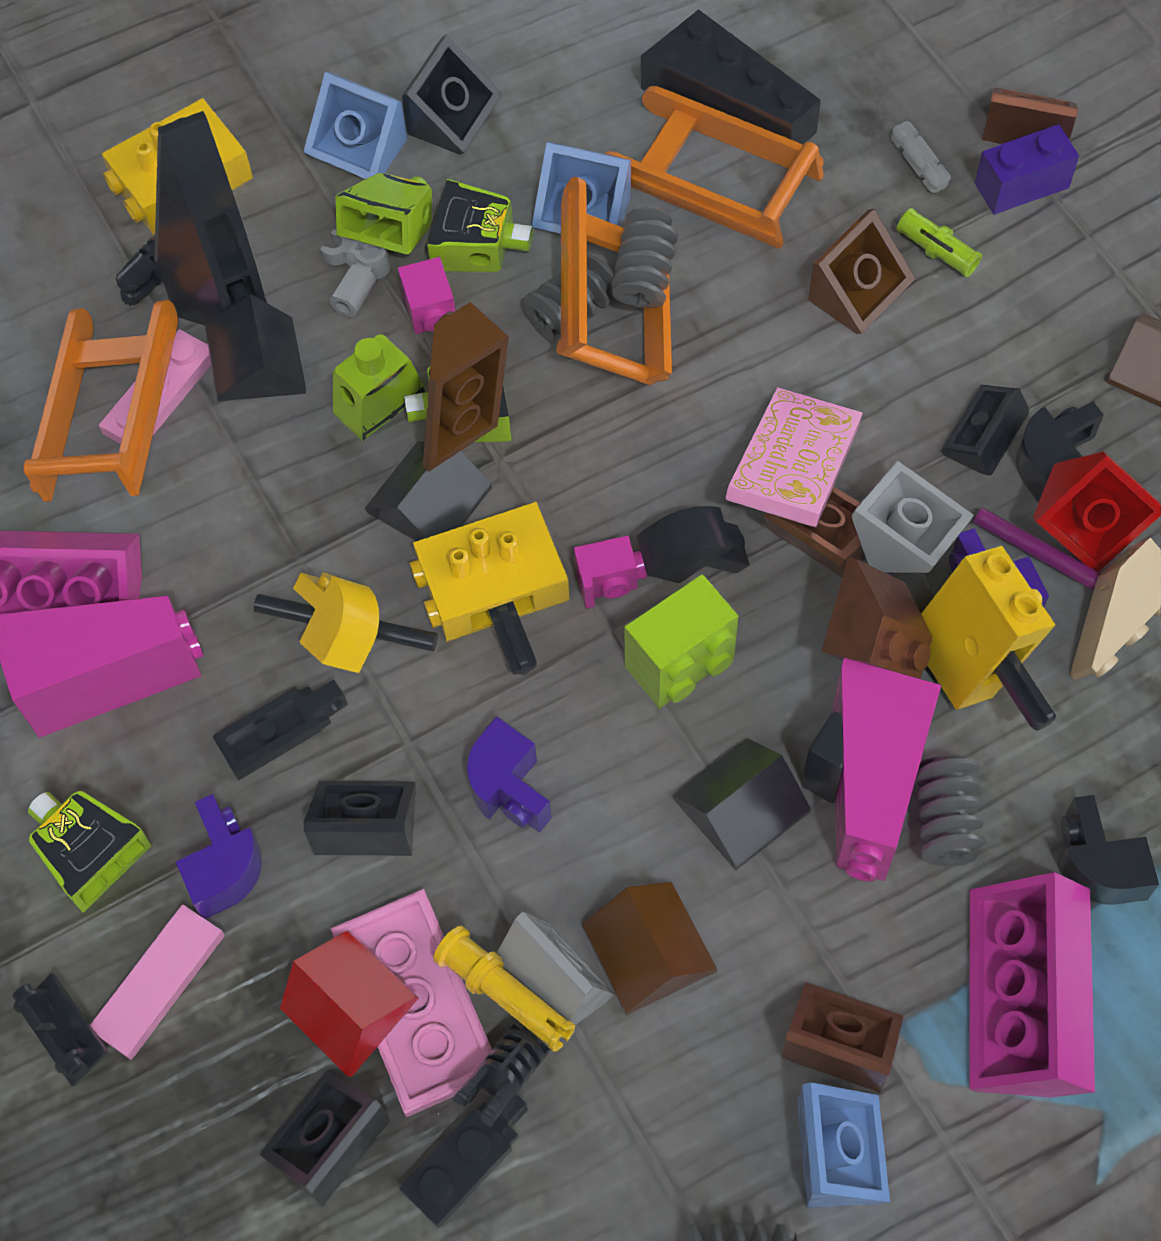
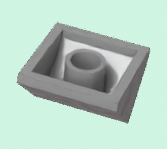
M897 461L857 507L851 517L868 565L883 572L929 573L974 515Z
M523 911L515 918L497 951V954L501 956L504 962L503 969L566 1020L576 1025L616 995L548 922Z

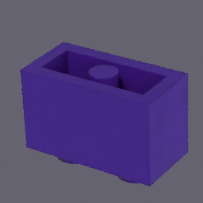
M1058 124L982 151L974 184L993 215L1070 188L1079 154Z

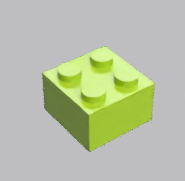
M701 574L624 627L625 668L659 709L671 700L674 703L680 702L692 693L696 683L709 674L712 677L717 676L732 664L735 655L739 616L707 578Z

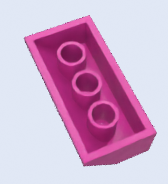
M0 531V614L139 599L142 582L139 534Z
M1053 872L970 889L969 1090L1048 1098L1095 1093L1089 888Z

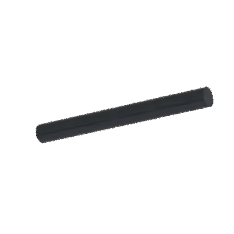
M258 594L254 601V612L307 624L315 611L312 605ZM379 621L376 639L434 652L438 633Z

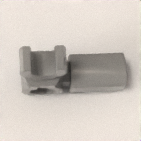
M333 229L331 236L334 244L339 247L329 248L322 246L320 250L323 260L330 265L347 263L349 269L330 297V304L337 313L354 318L376 284V280L385 277L390 272L391 262L387 249L338 236L337 230Z

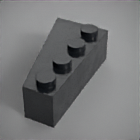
M699 9L641 55V89L644 91L650 86L661 87L800 144H804L817 133L821 99Z

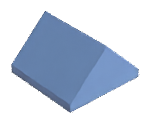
M325 72L303 153L365 179L376 173H385L407 141L402 102L331 72Z
M549 141L546 142L532 221L533 228L561 234L562 194L566 184L574 176L586 181V213L621 226L631 199V160Z
M812 1082L802 1084L797 1099L806 1207L890 1203L879 1095Z

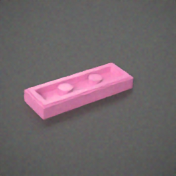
M182 904L90 1024L99 1039L129 1060H132L224 938L225 934L223 931Z

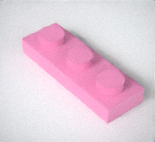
M180 329L175 335L153 435L211 366L208 344ZM135 382L99 424L102 434L119 444L122 441Z

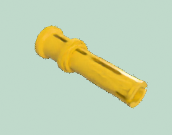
M455 927L439 943L433 955V961L441 968L448 966L465 980V988L472 994L481 995L485 993L545 1042L553 1052L563 1047V1043L559 1041L561 1037L566 1042L570 1039L575 1030V1025L571 1021L566 1020L504 970V962L501 956L495 951L486 952L471 940L470 932L465 927Z

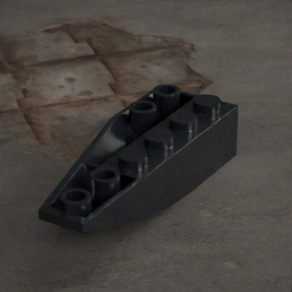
M204 111L158 127L154 260L167 296L175 306L178 318L205 326V323L250 294L266 303L267 301L223 162Z

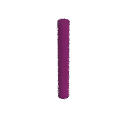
M983 507L980 509L974 519V524L1094 591L1097 577L1101 573Z

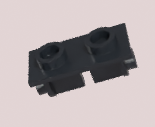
M50 973L36 989H33L30 984H25L13 993L12 997L15 1000L13 1008L26 1019L56 1063L54 1066L56 1071L63 1073L72 1087L76 1086L109 1052L54 973Z

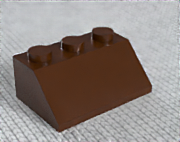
M471 302L454 312L445 313L434 324L423 467L428 472L498 426L509 336Z

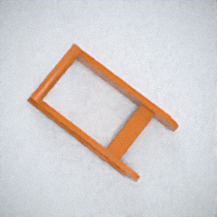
M648 87L642 95L644 106L651 113L668 120L641 162L614 151L604 153L631 160V187L781 249L784 244L779 224L781 214L804 176L821 181L824 176L822 168L824 161L823 157L820 156L817 145L812 142H805L804 145L661 87ZM693 130L788 168L787 173L763 212L666 173Z
M574 176L566 184L561 199V338L557 343L556 352L559 355L647 385H652L658 381L664 382L672 374L670 285L663 291L666 295V300L662 306L655 308L644 307L645 365L587 345V241L618 252L622 243L621 237L624 228L586 213V181Z
M170 300L155 302L147 335L92 340L94 327L90 313L84 308L72 309L69 312L31 459H27L24 462V473L30 480L29 487L33 493L38 492L43 502L52 501L58 475L115 471L130 496H139L178 326L177 311ZM140 363L119 453L63 457L84 369L87 367Z

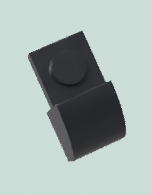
M1094 401L1078 409L1076 407L1067 408L1055 419L1046 407L1038 410L1030 418L1017 453L1016 464L1022 481L1038 503L1054 464L1082 457L1076 447L1095 438L1104 414Z
M698 506L676 511L659 519L637 535L647 576L681 583L705 566L737 574L750 565L744 547L745 539L743 534L739 530L738 525L724 521L720 507Z
M1095 796L1074 797L1065 816H1062L1061 819L1064 841L1067 846L1073 845V847L1065 849L1057 863L1061 875L1089 888L1090 901L1114 905L1148 900L1159 886V881L1147 837L1106 842Z

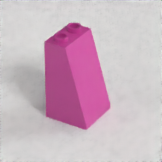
M168 596L0 614V663L13 702L39 738L202 676L196 659L204 657L195 631L192 630L185 610L175 612Z
M844 658L833 702V713L836 711L842 714L843 771L835 798L836 867L845 869L849 876L860 881L873 882L875 879L885 881L897 848L941 685Z

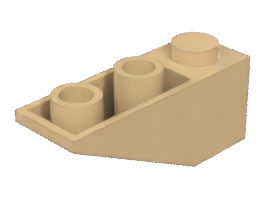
M1150 537L1128 547L1097 577L1070 673L1074 680L1091 674L1098 678L1108 672L1119 660L1115 653L1124 644L1126 647H1129L1141 639L1149 630L1145 623L1154 614L1156 616L1161 615V549Z

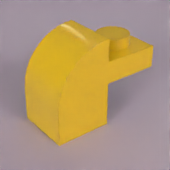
M301 572L293 589L311 604L315 611L299 643L322 664L359 673L378 632L379 607L373 591L368 586L323 572L319 578Z

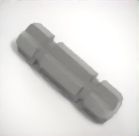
M904 121L900 125H896L892 129L891 139L898 149H904L902 154L920 178L925 177L923 183L932 193L945 190L949 186L951 176L942 164L937 165L940 162L924 139L921 136H917L919 132L909 121Z

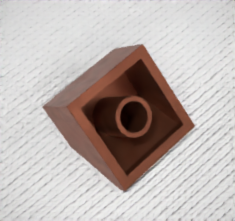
M848 557L821 652L841 660L847 658L921 679L922 672L930 660L932 635L906 583L860 560Z

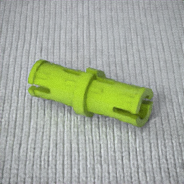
M913 208L905 212L897 225L896 231L906 235L926 249L925 254L931 259L938 257L960 271L965 277H969L975 271L983 255L980 252H976L954 237L952 229L946 225L939 227L917 213ZM930 233L951 247L953 252L947 251L926 237L925 234Z

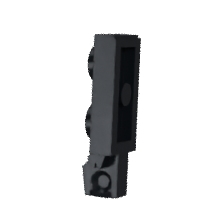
M335 680L328 682L313 692L309 686L299 691L294 687L214 734L213 739L239 781L320 733L322 729L331 724L329 717L343 709L348 703Z
M517 1094L491 1127L481 1121L483 1109L486 1106L485 1102L476 1111L473 1110L399 1188L438 1229L512 1151V1144L519 1137L512 1127L528 1111L527 1103Z

